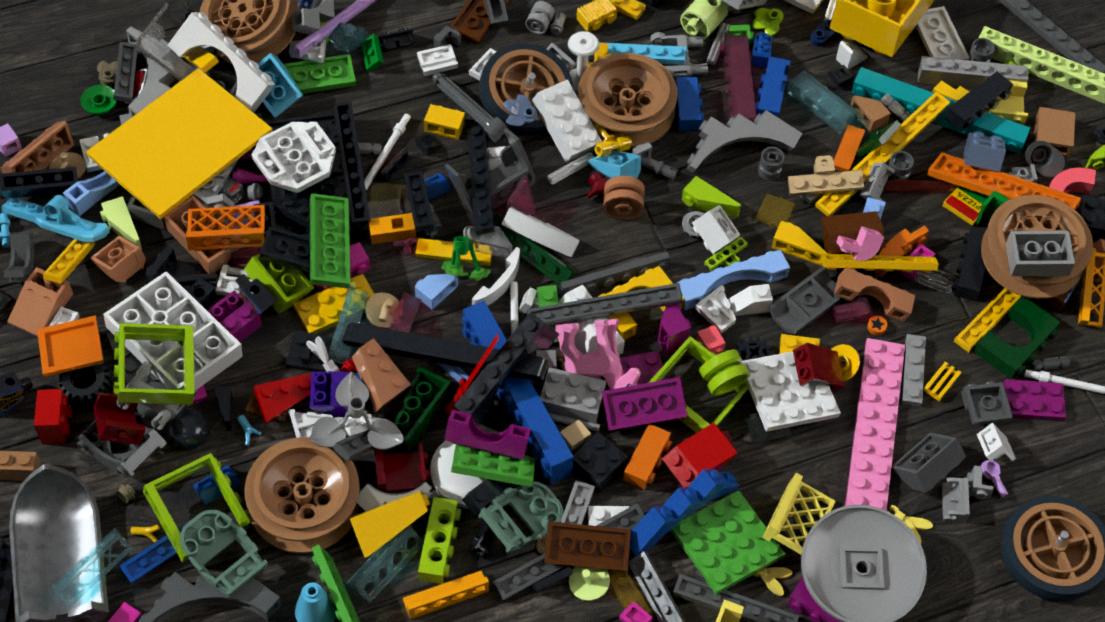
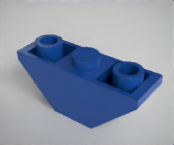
M767 33L755 34L751 66L767 68L769 56L771 57L773 36Z

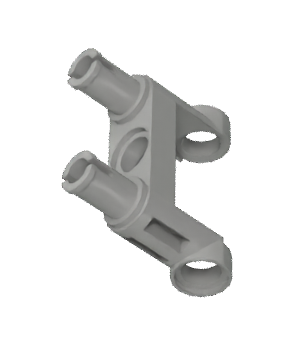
M662 32L651 35V45L687 47L685 65L664 66L674 79L676 77L708 74L707 63L692 64L688 54V48L703 47L702 36H666Z
M144 361L139 367L136 376L126 388L155 389L145 383L153 369V365ZM194 389V399H195V397H196V395H197V391ZM116 401L117 405L121 408L124 403ZM125 403L122 409L126 410L131 403ZM142 403L158 413L151 421L154 428L160 424L157 430H161L185 406L190 405Z

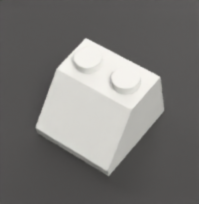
M720 205L692 222L695 233L702 237L706 249L711 251L712 254L740 236V233Z

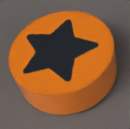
M873 316L869 319L867 329L873 335H882L887 329V321L881 316Z

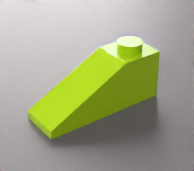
M697 176L683 189L682 201L687 206L708 212L720 205L727 216L738 217L740 203Z

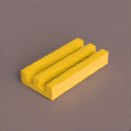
M944 362L924 387L923 391L940 401L958 379L961 371H955L953 366L949 367L948 363ZM946 370L947 372L945 373V375L941 378V380L931 391L930 388L932 387V385L940 377L943 371ZM950 374H952L953 377L951 378V380L940 392V394L937 395L936 392L938 391V389L942 386V384L946 381Z

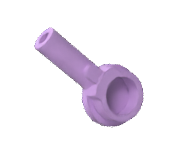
M995 460L984 461L981 465L982 475L992 480L1001 498L1007 496L1008 492L999 476L1001 473L1000 465Z

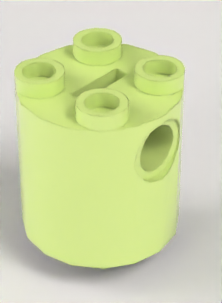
M694 0L681 15V25L690 36H702V39H706L727 16L729 4L722 0Z

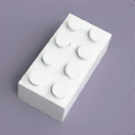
M568 80L544 89L535 95L532 102L566 163L594 151L596 144L602 142Z

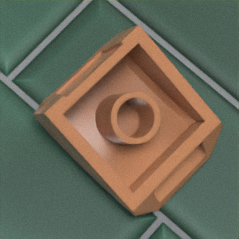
M119 235L93 255L90 260L116 282L126 283L128 278L144 268L146 258L140 247Z

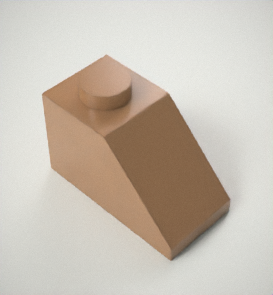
M856 95L852 97L850 109L869 132L888 124L891 113L881 101Z

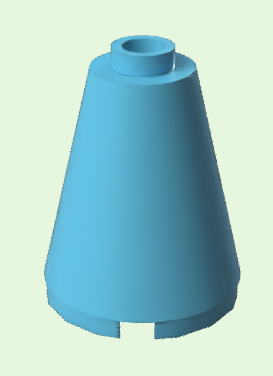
M308 583L303 587L297 601L295 617L297 622H334L337 617L335 614L337 607L335 603H331L327 592L319 584Z

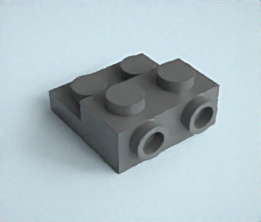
M990 381L982 385L969 384L961 392L966 411H969L972 425L1012 420L1013 417L1003 382L996 383Z

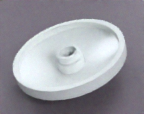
M444 441L432 457L430 466L432 484L442 498L457 500L458 507L468 508L462 499L468 492L486 479L452 473L451 468L456 444Z

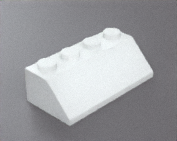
M581 285L567 292L561 298L559 304L589 299L592 296ZM606 316L564 323H579V330L575 336V347L582 354L598 351L594 321L609 320ZM616 330L617 351L620 355L623 353L625 341Z

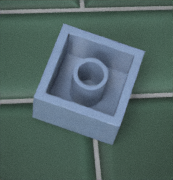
M969 132L964 149V164L1000 172L1006 153L1005 140H1002L999 136L988 137L980 132Z

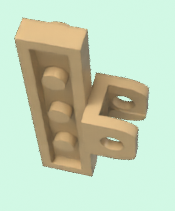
M830 155L817 156L814 164V174L788 176L790 196L863 190L862 170L834 172V161Z

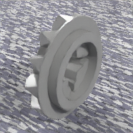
M694 211L686 214L682 220L684 232H687L689 236L693 235L698 238L699 235L695 233L692 222L700 218L704 213Z

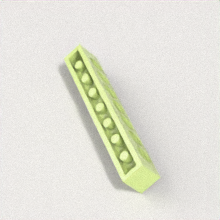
M984 26L979 38H986L993 42L995 50L992 59L1002 63L1009 60L1016 65L1028 66L1029 74L1105 104L1104 73Z

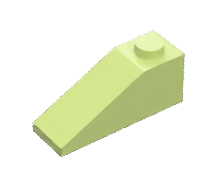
M123 196L101 203L103 211H100L103 222L107 221L111 230L142 250Z

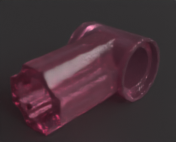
M860 297L853 300L852 303L836 305L832 308L833 319L836 323L851 320L866 322L873 317L866 297Z

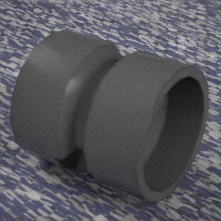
M986 38L976 39L968 55L969 61L990 63L995 50L993 42Z
M767 147L762 151L758 167V173L761 178L773 181L780 177L785 158L781 149Z
M897 151L891 155L888 166L893 168L895 173H891L888 181L892 184L902 185L908 181L914 163L913 157L909 153Z

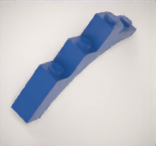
M713 468L703 469L688 487L678 488L664 505L654 506L649 510L630 533V550L636 556L643 551L648 553L662 537L691 513L722 495L735 492L739 487L736 478L727 471L719 472Z

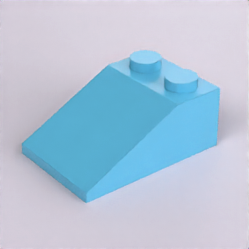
M270 53L258 65L259 69L267 73L276 84L263 100V103L272 115L277 118L299 100L303 94L280 59Z

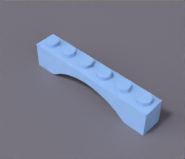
M104 171L93 178L76 182L63 194L68 201L69 207L80 216L120 184Z
M781 250L767 252L759 257H751L743 262H735L731 266L720 267L706 274L701 273L690 279H682L677 283H680L681 293L685 298L683 309L686 311L695 308L697 303L719 286L729 282L752 279L772 283L788 277L790 266Z

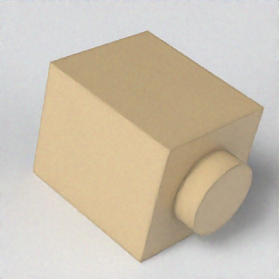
M580 420L560 431L572 454L577 452L591 439V433Z

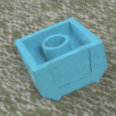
M612 150L610 155L596 156L588 162L595 170L609 179L616 176L637 178L641 171V156L623 151Z

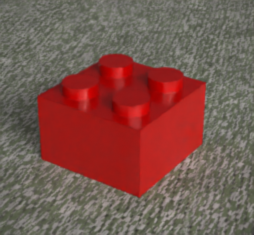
M62 389L37 390L34 427L42 445L67 444V436L71 434V427L68 422L69 418H72V407L68 405V397H65Z

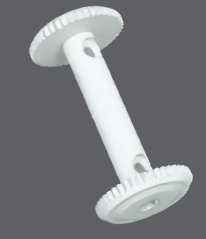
M585 31L573 34L568 40V48L573 52L572 54L577 56V68L572 69V71L570 70L573 90L575 92H578L580 79L587 69L588 56L595 54L599 49L597 37Z

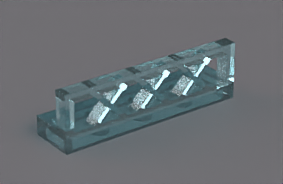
M354 282L350 283L328 352L329 360L332 359L338 363H344L349 359L352 347L343 344L342 339L348 323L360 324L369 292L356 289V283Z
M407 526L381 546L346 584L350 589L357 590L370 603L423 547L424 541L411 526ZM412 536L417 544L412 549H407V541ZM396 552H402L401 561L398 564H393V555ZM382 567H388L387 576L384 579H379V570ZM368 582H374V589L368 595L363 587Z
M114 528L52 586V591L70 608L122 560L133 547ZM117 540L126 547L121 554H111V546ZM109 549V554H103ZM99 557H109L108 566L105 569H95V561ZM91 564H93V569H87ZM83 572H93V580L90 583H79L80 575ZM67 587H77V595L70 601L61 593Z

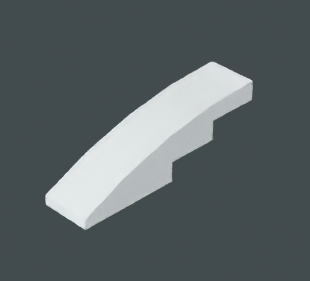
M513 207L509 208L502 222V225L569 257H572L580 242L577 238L549 223L545 224Z

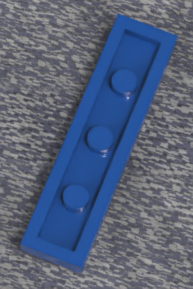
M189 521L178 527L180 533ZM166 535L121 564L120 568L130 583L133 584L176 556L177 552Z

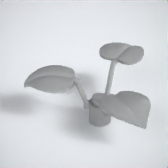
M353 372L344 377L336 389L335 397L339 405L348 406V411L341 424H338L335 418L322 417L314 423L310 435V441L315 445L333 448L336 442L346 438V432L342 427L348 418H360L363 416L368 428L371 429L368 432L367 439L374 448L386 450L400 445L404 441L401 431L393 422L379 418L375 420L373 426L370 424L367 411L364 410L365 403L369 398V391L366 385Z

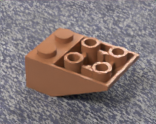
M36 267L25 281L7 322L38 337L37 329L50 325L60 307H64L73 296V292L68 281L64 280L60 284L44 280L43 273L45 271Z

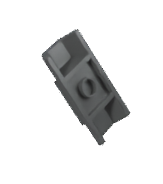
M822 266L769 306L773 320L786 333L796 334L842 299L834 295L836 283L829 277L827 268Z

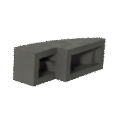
M483 0L491 25L509 21L504 0Z

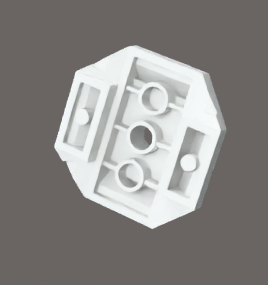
M291 122L261 137L252 153V159L271 185L298 193L330 176L336 149L317 122Z

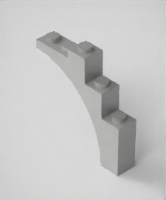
M131 26L126 30L128 42L138 45V51L145 58L148 65L145 85L138 97L128 106L129 114L132 118L171 89L169 85L175 81L174 68L171 64L177 60V55L167 46L169 43L161 39L157 43L154 39L144 35L142 31L136 30Z
M767 110L762 115L759 113L754 123L741 114H738L735 118L731 117L727 125L710 117L708 121L704 120L699 127L701 132L698 136L701 137V140L696 146L698 151L696 154L692 153L689 157L687 170L693 173L709 154L735 142H765L790 152L794 149L803 133Z

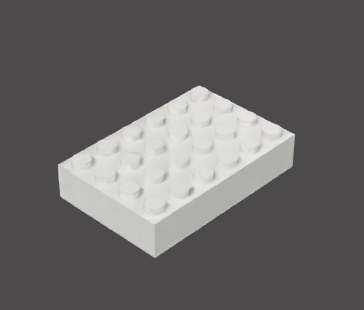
M164 272L103 314L106 328L114 336L115 332H119L120 323L193 326L195 390L242 357L241 343L168 272ZM125 339V347L141 363L147 361L152 364L153 369L151 373L168 390H184L183 341Z

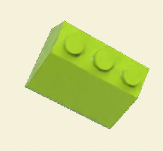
M260 254L252 257L244 268V271L252 281L257 278L277 300L272 307L278 314L294 306V303L300 301L314 289L301 270L260 259Z

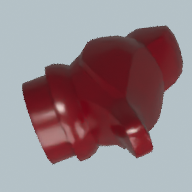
M600 172L592 174L588 181L593 188L588 193L587 198L590 199L594 195H604L605 183L609 178H605Z

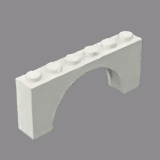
M192 12L167 46L179 57H189L196 49L205 45L213 46L225 53L231 60L237 75L235 98L254 113L276 84L267 73L259 69V65L246 57L247 54L234 45V41L231 38L223 35L221 29L217 25L212 24L206 14Z

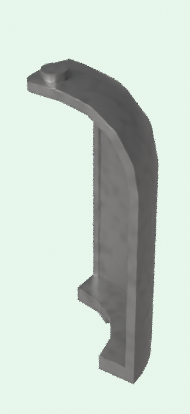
M43 464L22 482L10 510L9 531L16 622H73L85 618V621L88 622L109 612L100 515L96 499L89 487L76 474L53 466V464Z

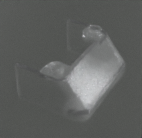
M165 3L138 38L137 48L181 81L198 69V67L192 63H186L160 43L164 38L165 31L157 22L169 6L168 3ZM218 50L214 56L218 58L222 51Z

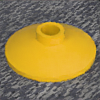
M842 344L833 347L831 350L838 352L843 379L847 381L859 369V354L849 345Z

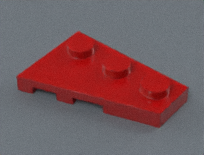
M311 373L254 386L253 390L265 425L278 415L285 413L289 408L310 397Z

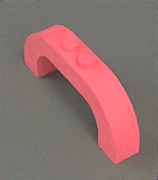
M1088 168L1067 169L1055 176L1049 188L1065 193L1077 192L1090 195L1095 184L1096 170Z

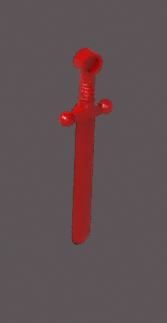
M499 334L495 336L467 381L464 378L459 380L460 387L452 401L447 403L445 407L446 414L450 415L452 410H457L454 405L465 393L496 345Z

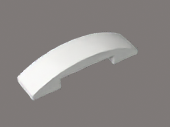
M518 247L506 259V271L490 289L483 286L472 298V305L485 301L488 306L507 291L510 283L514 281L519 268L520 249Z

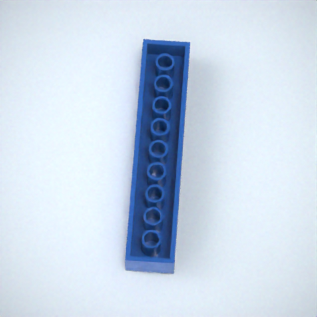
M485 301L463 309V318H461L463 323L462 333L466 339L469 338L470 344L489 347L495 336L499 334L494 348L501 349L507 340ZM506 376L497 391V396L500 400L503 399L505 410L508 415H512L514 425L531 429L527 447H530L532 451L531 456L535 458V463H539L543 478L548 479L551 485L571 476L573 455L530 380Z

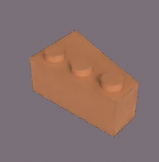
M374 338L360 347L352 356L360 379H363L364 384L368 388L369 396L374 406V413L402 394L411 385Z

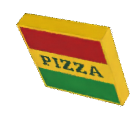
M958 186L943 202L942 206L973 226L982 204L988 196Z

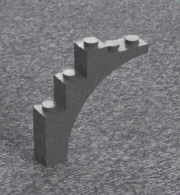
M174 572L162 583L161 590L164 596L159 597L155 601L154 607L149 612L144 613L139 622H166L172 617L190 609L217 605L242 608L268 621L282 604L278 595L255 578L250 579L228 598L205 581L201 575L193 586Z

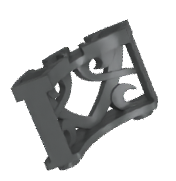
M96 419L75 438L77 446L83 452L88 451L97 460L117 472L123 478L133 477L135 475L133 471L155 449H162L167 444L154 428L145 427L146 431L137 448L134 444H130L131 451L112 454L111 441L99 440L98 433L92 434L94 438L98 439L97 442H91L85 437L93 428L97 429Z

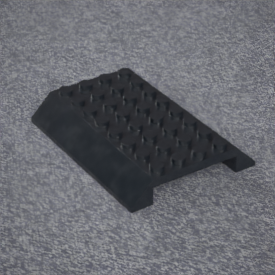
M351 101L334 103V113L265 121L272 128V131L291 122H317L336 149L331 173L328 178L298 193L270 184L273 203L253 204L265 205V237L269 226L298 235L310 234L309 228L274 211V205L285 196L309 209L311 193L349 198V235H354L371 222ZM261 113L255 114V115H257L260 119H262V118H261ZM254 212L255 217L261 214V212Z

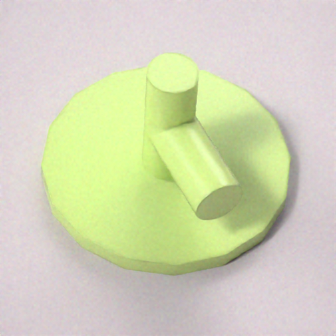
M574 567L573 573L569 577L571 591L577 598L583 601L598 600L605 595L610 585L609 572L602 569Z

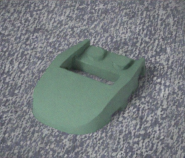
M533 481L532 487L519 485V487L513 489L511 487L506 489L503 494L492 500L488 508H482L478 517L485 520L507 548L505 551L509 553L531 546L547 534V522H560L563 516V507L547 486ZM509 504L533 535L526 538L502 507Z
M206 510L189 521L180 533L182 549L205 581L228 598L261 570L267 568L268 562L266 559L263 561L258 555V548L247 536V532L242 526L238 527L233 523L232 519L221 511ZM236 541L247 554L215 579L204 565Z

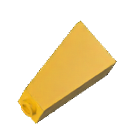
M421 490L350 517L365 558L428 511L427 506L430 503L426 493L422 494Z

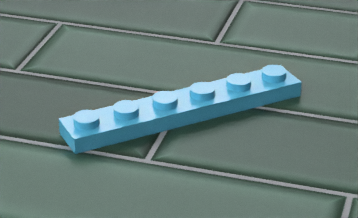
M607 43L609 44L608 53L611 54L637 53L650 57L661 64L685 65L687 47ZM590 56L589 60H595L594 56Z

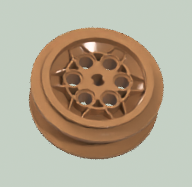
M203 0L199 12L206 14L209 17L208 20L212 24L217 25L223 35L231 38L234 41V45L247 54L246 57L258 64L270 53L277 56L289 45L296 34V31L292 30L291 13L298 11L299 5L297 0ZM213 47L221 59L232 64L225 53Z
M615 53L596 60L585 70L579 82L578 99L591 121L593 120L603 126L609 135H614L616 138L627 135L632 141L630 148H635L640 144L647 142L651 144L657 141L670 129L675 117L677 86L671 73L658 61L637 53Z
M1041 195L1019 196L1003 203L993 213L981 244L982 259L990 275L1007 290L1020 296L1035 299L1053 298L1072 289L1081 279L1093 251L1092 235L1084 219L1067 204ZM1069 231L1075 261L1070 275L1011 276L1005 244L1010 232Z
M310 437L288 439L268 448L253 463L246 478L245 500L252 525L267 543L283 551L312 553L311 548L318 544L323 549L334 545L351 530L353 526L350 517L359 514L360 506L357 504L360 492L359 478L352 460L347 462L333 448L315 445L310 441ZM297 480H303V482L295 483ZM316 484H323L321 487H315ZM283 493H288L285 497L280 496ZM323 501H327V502H328V503L325 504V505H321V504H320V503L323 502ZM287 511H293L290 515L285 514ZM307 515H313L310 519L305 518Z

